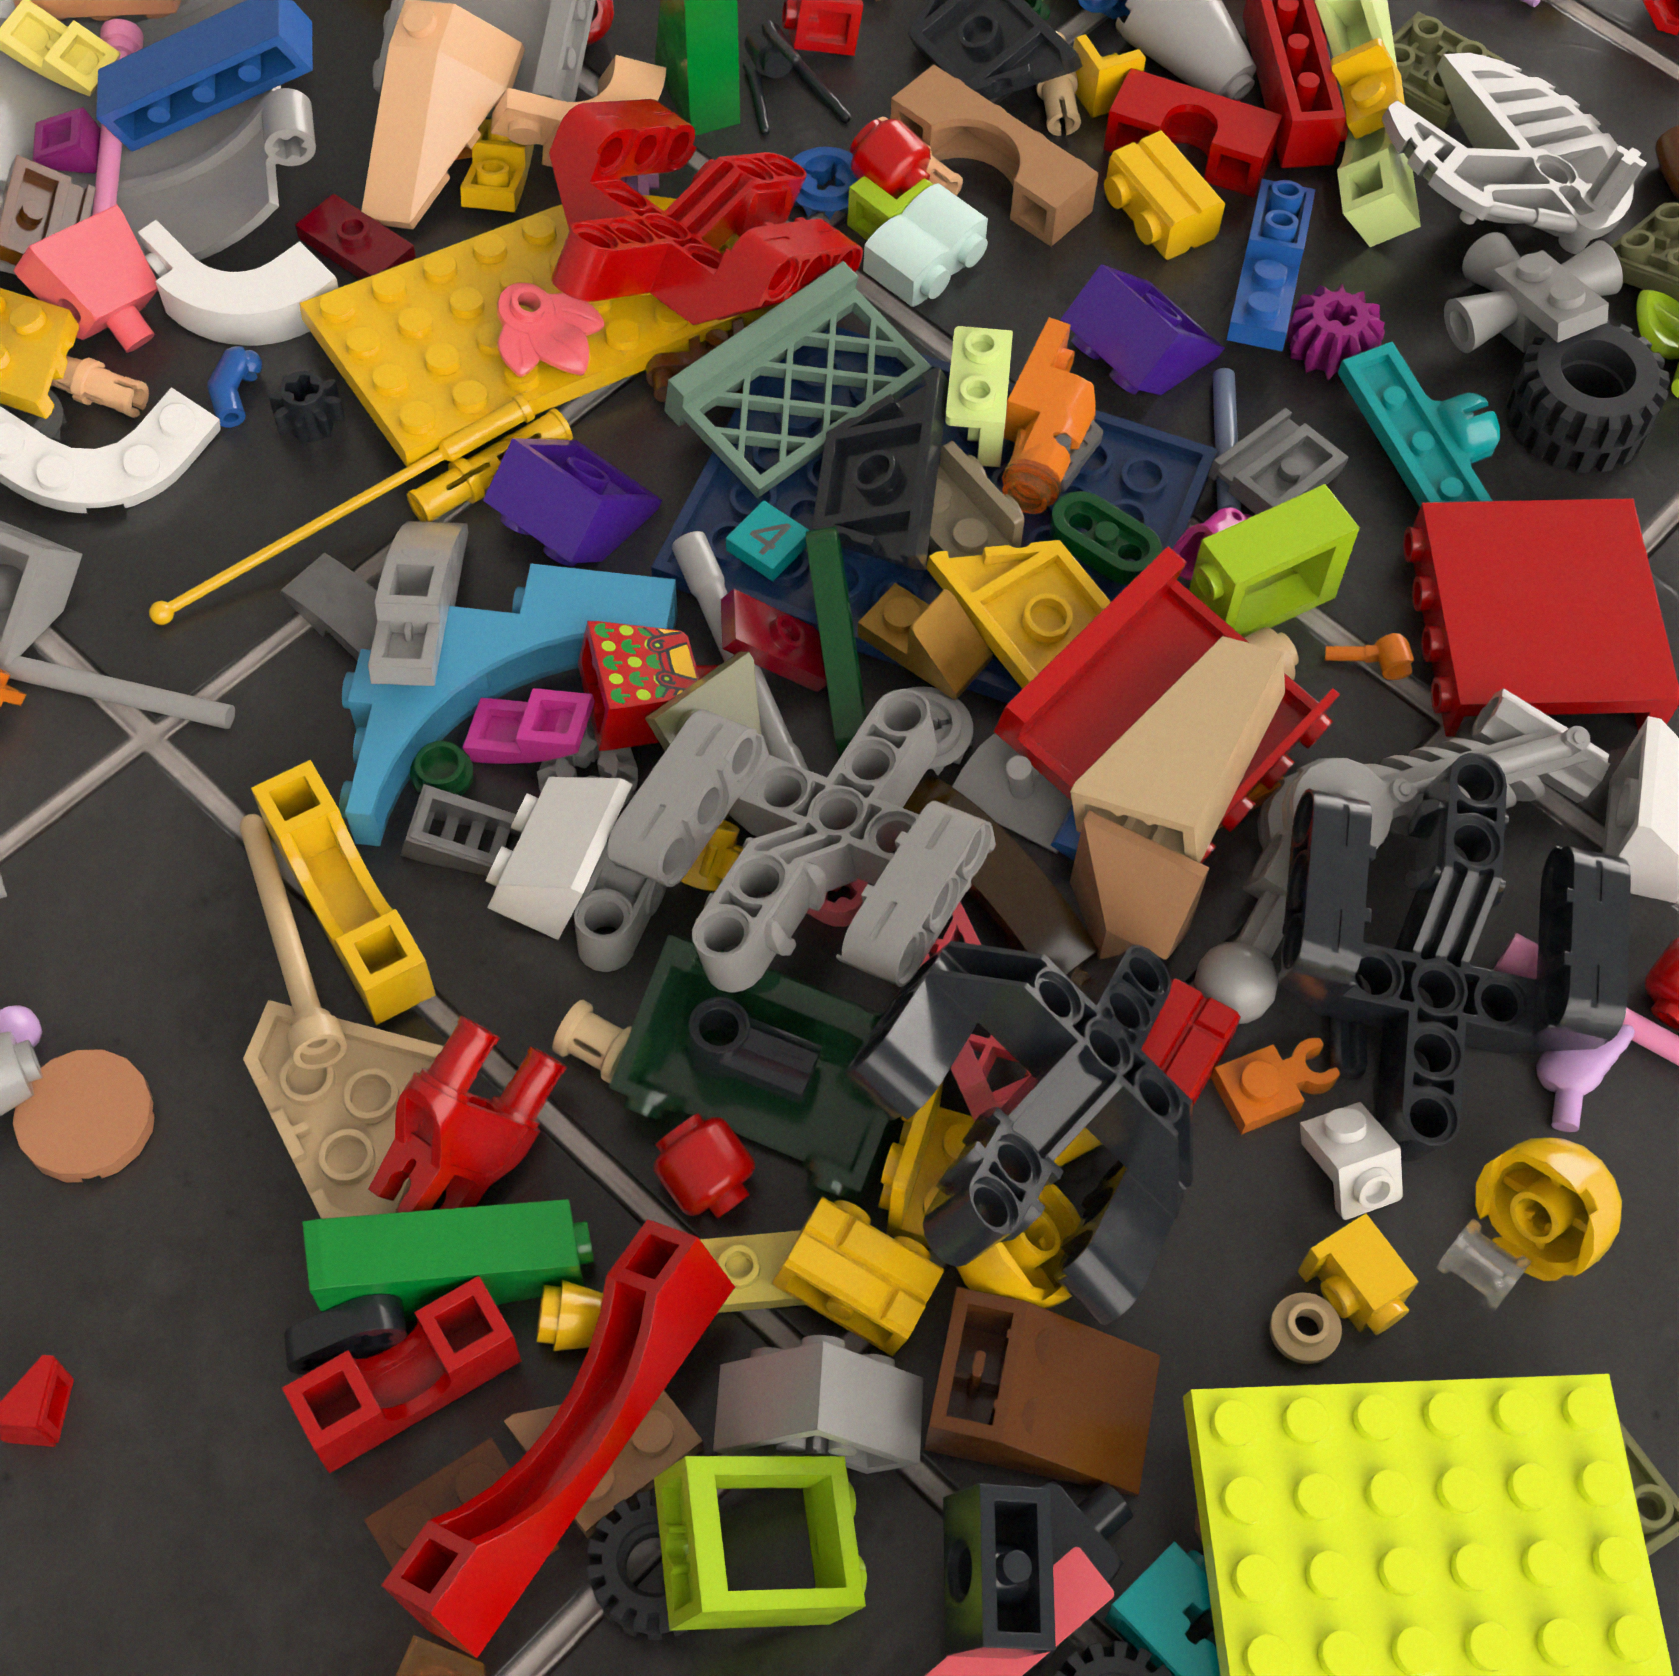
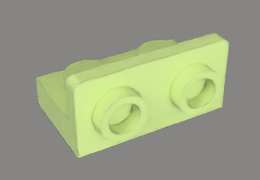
M957 326L954 329L945 422L949 426L969 427L967 441L979 442L977 460L982 466L1000 467L1013 331Z

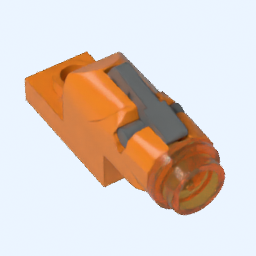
M1050 317L1007 400L1004 439L1015 442V447L1002 476L1004 484L1002 492L1003 495L1008 494L1013 497L1019 504L1022 512L1030 514L1043 512L1047 506L1052 505L1057 500L1060 492L1067 490L1080 473L1083 465L1099 446L1103 437L1102 428L1094 421V385L1086 379L1070 373L1075 356V351L1067 349L1071 324Z

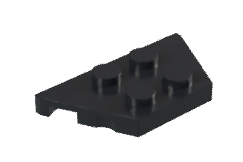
M929 0L926 8L918 14L908 32L914 47L932 65L934 64L954 78L960 79L966 86L987 100L1075 72L1083 66L1078 53L1024 0Z
M940 367L922 374L927 385L899 402H896L893 396L889 394L872 404L862 415L849 418L826 432L812 523L813 530L836 526L841 547L914 570L926 569L949 381Z

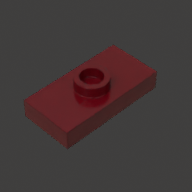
M334 193L295 224L300 240L359 279L367 278L416 259L413 244Z
M736 589L731 590L721 598L723 650L734 655L738 652H750L754 659V664L815 692H819L827 686L818 630Z

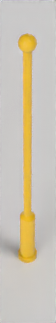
M522 393L513 396V400L440 441L438 450L175 599L169 602L157 601L153 603L149 609L151 620L158 625L168 624L173 619L174 613L439 462L443 460L453 462L520 423L532 421L535 419V415Z

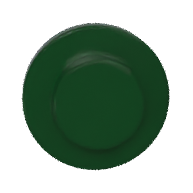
M435 741L419 750L410 767V778L415 791L419 795L425 784L462 796L473 782L474 769L469 755L463 749L451 742Z

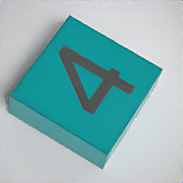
M763 500L726 537V551L771 581H774L807 547L806 531L810 530Z

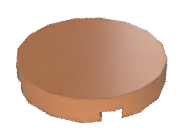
M75 1050L51 1059L41 1067L43 1078L32 1082L34 1096L15 1107L13 1127L20 1149L43 1174L66 1183L83 1182L82 1179H90L98 1175L102 1179L120 1172L140 1155L154 1127V1103L146 1079L127 1058L106 1050Z

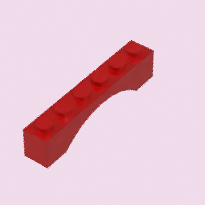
M649 1219L646 1220L606 1275L601 1309L588 1353L569 1394L549 1426L522 1459L491 1487L460 1507L428 1520L381 1586L428 1631L478 1658L735 1288L734 1284L698 1237Z

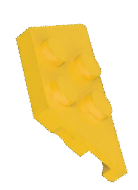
M0 288L1 404L45 419L52 413L54 404L48 396L52 380L63 379L68 364L66 355L74 345L79 330V324L69 309Z
M1060 540L1033 542L1023 548H1015L1009 545L984 547L982 555L949 558L948 551H939L929 556L926 569L941 588L949 590L955 596L988 647L1022 689L1111 603Z

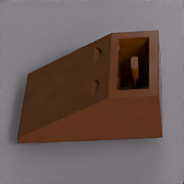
M957 1287L924 1450L1098 1488L1105 1482L1118 1493L1138 1497L1161 1355L1032 1303Z

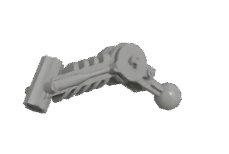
M1503 688L1492 696L1487 705L1480 711L1472 726V738L1478 742L1453 738L1440 742L1437 748L1421 747L1410 751L1409 756L1394 755L1384 758L1380 761V765L1361 764L1348 758H1319L1300 767L1296 773L1278 781L1281 786L1270 794L1261 807L1257 824L1259 842L1263 851L1242 888L1259 900L1236 942H1223L1211 948L1200 960L1194 980L1195 989L1202 992L1205 998L1212 997L1238 1011L1239 1016H1241L1239 1024L1249 1023L1262 1017L1274 1002L1278 978L1271 958L1284 936L1282 934V927L1285 916L1293 819L1298 802L1305 790L1311 788L1368 801L1372 808L1370 845L1377 846L1378 848L1380 844L1384 843L1388 831L1408 835L1409 823L1415 810L1423 801L1426 787L1458 757L1469 752L1482 753L1491 757L1500 765L1506 776L1507 783L1506 808L1515 806L1517 801H1533L1544 797L1545 788L1542 782L1576 803L1587 799L1593 789L1602 781L1610 766V763H1608L1609 754L1590 742V735L1585 728L1573 726L1568 729ZM1459 786L1461 792L1470 798L1467 791Z

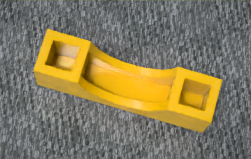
M312 761L304 762L252 787L251 790L266 828L375 1024L378 1025L435 996V990L425 958L396 909L393 910L388 905L376 886L348 832L336 803Z

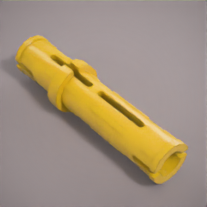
M553 408L542 417L505 436L500 441L466 460L460 457L448 464V471L407 493V499L413 512L421 522H432L465 501L473 504L484 498V490L489 488L512 438L572 440V431L565 417L557 409Z

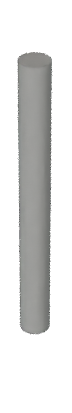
M23 656L16 657L10 665L0 663V669L11 675L9 679L215 727L229 729L235 717V707L230 704Z

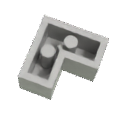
M807 1336L802 1339L801 1346L789 1349L773 1347L753 1349L750 1358L720 1365L713 1451L728 1456H845L847 1468L865 1474L920 1464L924 1378L896 1368L895 1360L891 1357L878 1354H858L845 1349V1341L833 1336Z

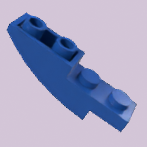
M1262 179L1226 340L1283 351L1316 189L1302 187L1300 184L1290 180L1271 181Z

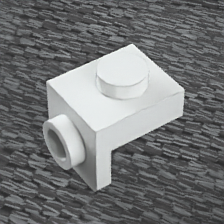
M1361 1102L1335 1109L1300 1123L1301 1144L1333 1181L1335 1209L1344 1220L1401 1200L1403 1197L1401 1148Z

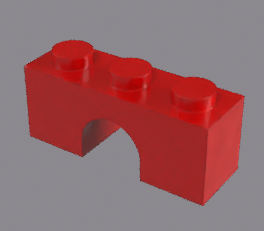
M1130 68L1109 110L1103 150L1113 153L1114 150L1133 142L1137 145L1142 138L1162 131L1173 144H1190L1198 147L1207 155L1208 161L1204 180L1207 183L1254 197L1274 154L1283 115Z
M480 1276L475 1277L414 1312L417 1318L416 1327L404 1341L392 1348L365 1359H354L349 1350L282 1388L314 1451L329 1474L522 1361L514 1336Z

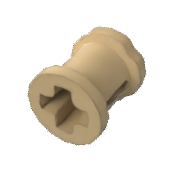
M579 1000L572 1006L561 1022L554 1037L552 1050L561 1057L572 1054L601 1071L602 1080L612 1084L621 1077L633 1059L640 1042V1031L632 1026L624 1030L594 1014L592 1004L585 1000Z

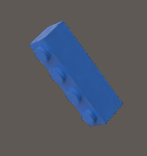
M245 0L98 69L96 119L133 152L313 71L312 21L293 0Z

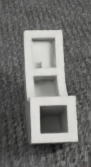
M154 220L138 231L146 255L145 258L157 279L155 282L166 313L187 330L213 341L233 345L258 346L299 337L310 332L302 320L299 303L338 289L336 277L300 241L271 262L259 268L242 272H227L210 268L196 260L157 220Z

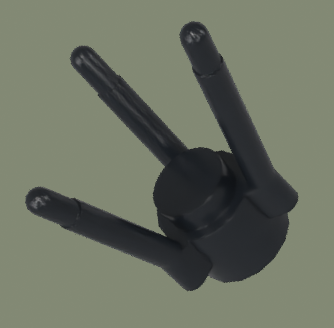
M765 21L750 30L745 39V50L750 57L744 61L742 67L749 77L761 135H769L770 126L760 76L780 78L789 73L792 68L800 74L843 122L847 123L851 120L850 113L801 59L778 24L772 21Z

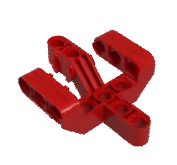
M654 99L581 103L570 109L562 119L551 145L549 156L569 233L554 268L551 281L558 290L570 297L586 302H596L650 293L689 323L697 325L715 319H727L782 303L842 261L855 273L860 266L863 257L861 246L825 220L819 218L805 220L803 217H799L794 222L786 223L807 176L806 171L799 164L787 157L764 152L722 156L716 160L710 159L695 174L692 184L663 211L623 182L621 177L674 172L685 166L697 149L693 145L695 129L691 124ZM734 233L740 237L731 251L726 248L724 254L718 251Z

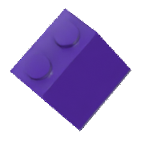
M1102 264L1060 319L1062 322L1071 324L1070 329L1075 333L1071 339L1072 343L1083 353L1095 360L1102 357L1113 367L1109 373L1112 380L1134 395L1141 390L1161 396L1218 358L1225 349L1150 281Z
M512 438L483 501L502 514L500 521L505 526L518 533L532 535L545 545L543 551L551 559L566 566H575L576 563L602 562L658 510L662 499L577 440Z

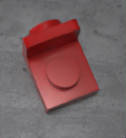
M784 0L782 28L788 29L794 49L855 56L864 5L862 0Z

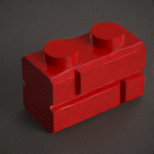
M1176 978L1171 979L1170 993L1141 1050L1192 1100L1194 1106L1210 1079L1214 1068L1218 1065L1232 1041L1241 1016H1239L1238 1011L1212 997L1205 998L1202 992Z

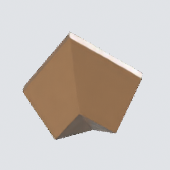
M1089 810L1083 820L1070 884L1089 935L1098 948V959L1120 955L1132 945H1141L1149 948L1157 956L1166 960L1182 942L1190 929L1209 867Z

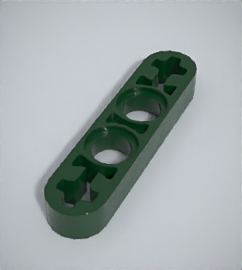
M834 526L806 531V544L833 729L840 758L867 718L842 547L838 529Z

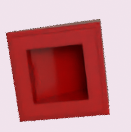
M42 1355L0 1401L1 1441L55 1447L56 1443H59L74 1379L54 1356Z

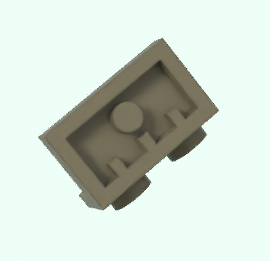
M954 441L941 446L928 550L932 554L939 551H948L949 558L982 555L984 547L1009 545L1020 548L1024 515L1016 500L1008 494L1003 495L987 478L981 463L974 456L966 455Z

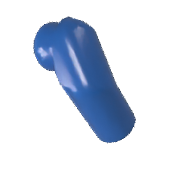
M234 346L223 352L207 382L215 416L220 419V426L235 427L245 420L246 415L238 388L241 380L247 382L256 380V373H260L262 369V361L258 353L253 350L245 351L242 346Z

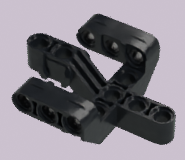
M1469 752L1464 754L1441 772L1426 787L1423 801L1413 814L1408 827V836L1417 838L1415 871L1410 870L1405 874V886L1416 892L1394 949L1363 942L1364 927L1371 922L1372 909L1366 908L1369 864L1376 859L1377 846L1370 845L1372 828V808L1370 803L1361 799L1309 788L1302 794L1293 819L1285 916L1282 927V934L1284 935L1281 952L1282 969L1278 974V983L1317 1015L1350 1022H1361L1365 1025L1382 1028L1376 1120L1400 1146L1401 1161H1415L1451 1142L1458 1134L1461 1123L1465 1046L1502 1054L1597 1049L1617 1036L1626 1015L1631 872L1628 861L1621 857L1572 846H1555L1551 850L1545 861L1541 878L1536 979L1470 965L1471 957L1489 911L1492 907L1500 905L1506 886V881L1502 880L1504 835L1509 823V816L1506 814V776L1495 760L1482 753ZM1459 786L1467 791L1470 798L1461 792ZM1454 845L1464 851L1467 860L1458 854ZM1355 974L1361 975L1368 982L1371 994L1359 987L1355 980ZM1418 987L1424 989L1430 995L1433 1007L1422 1000ZM1481 1001L1490 1006L1495 1020L1485 1013ZM1414 1049L1420 1051L1426 1057L1430 1071L1425 1070L1418 1064L1414 1055ZM1410 1112L1421 1119L1425 1126V1136L1420 1135L1414 1129L1410 1121Z
M950 941L919 967L909 983L900 988L845 1070V1075L891 1120L897 1119L901 1115L908 1120L935 1093L978 1023L1031 1073V1076L1001 1108L997 1106L986 1110L973 1123L962 1140L965 1146L958 1158L951 1163L936 1184L939 1191L926 1211L923 1220L924 1236L929 1247L937 1257L945 1263L956 1267L967 1265L999 1242L1015 1239L1042 1214L1045 1206L1038 1200V1197L1046 1185L1055 1183L1064 1172L1054 1160L1086 1127L1118 1161L1103 1176L1096 1190L1085 1196L1081 1205L1086 1210L1076 1231L1064 1238L1060 1246L1065 1253L1056 1269L1054 1277L1100 1324L1104 1325L1113 1322L1125 1313L1140 1296L1173 1221L1179 1214V1206L1183 1201L1184 1191L1193 1182L1192 1100L1141 1050L1171 990V979L1165 964L1149 948L1141 945H1132L1088 978L1079 989L1045 954Z

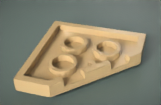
M268 1000L243 1060L321 1219L399 1213L396 1209L410 1189V1178H407L394 1201L377 1197L368 1188L395 1138V1114L399 1096L413 1073H420L422 1068L429 1069L444 1046L339 1019L347 1042L345 1055L328 1067L304 1069L294 1063L287 1040L291 1021L295 1017L292 1006Z

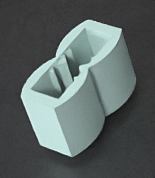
M939 183L934 184L921 192L902 214L889 219L868 239L864 245L863 271L911 307L919 305L928 297L934 299L944 291L952 274L960 271L965 266L968 268L974 266L981 259L988 244L986 239L988 218Z

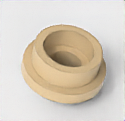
M1295 1293L1284 1298L1276 1306L1270 1319V1334L1275 1346L1285 1357L1297 1363L1315 1364L1327 1359L1335 1351L1341 1339L1342 1325L1338 1313L1328 1301L1311 1293ZM1300 1316L1313 1319L1318 1326L1319 1334L1314 1336L1302 1334L1296 1327L1295 1319Z

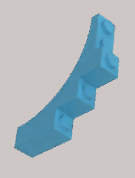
M530 564L526 587L517 586L515 590L512 613L449 606L435 686L371 684L368 669L371 650L361 649L355 672L346 673L342 687V705L345 709H350L356 728L353 760L357 766L353 781L346 780L343 783L340 793L339 811L342 818L348 820L355 844L381 845L388 819L402 790L410 780V767L419 750L431 742L441 741L462 721L474 714L481 697L497 699L518 687L543 677L579 668L578 660L587 621H602L675 630L678 615L675 579Z

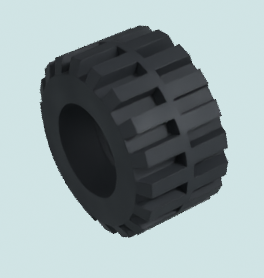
M1608 320L1605 324L1558 343L1543 330L1534 337L1532 344H1529L1506 404V407L1510 409L1507 415L1510 427L1518 428L1515 437L1521 445L1530 444L1533 447L1531 454L1540 460L1547 457L1554 461L1552 466L1563 470L1568 465L1575 467L1577 473H1589L1592 467H1596L1600 472L1613 470L1615 463L1624 465L1632 460L1635 452H1640L1667 399L1669 392L1666 389L1670 379L1669 372L1662 370L1665 361L1661 354L1651 352L1652 343L1644 336L1637 338L1632 335L1633 329L1623 324L1620 328L1610 325V320Z

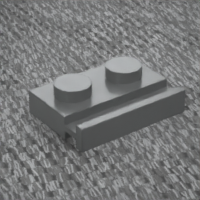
M1287 408L1281 410L1216 458L1208 474L1212 480L1215 481L1220 477L1230 485L1227 492L1256 515L1323 484L1327 485L1342 473L1349 459L1346 454L1306 423L1299 427L1290 420L1292 412Z

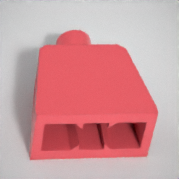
M117 204L30 245L13 270L17 277L39 300L71 311L79 324L76 336L78 339L85 340L109 328L125 352L129 353L146 344L155 335L139 311L145 308L158 291L155 282L157 279L123 212Z

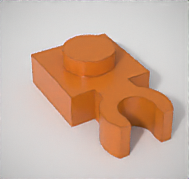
M1309 1038L1300 1042L1292 1056L1285 1060H1282L1276 1047L1272 1044L1214 1068L1211 1080L1241 1135L1299 1112L1305 1102L1300 1091L1313 1095L1323 1094L1335 1085L1340 1076L1337 1067L1323 1073H1317L1309 1069L1306 1064V1060L1313 1059L1320 1054L1324 1045L1321 1038Z

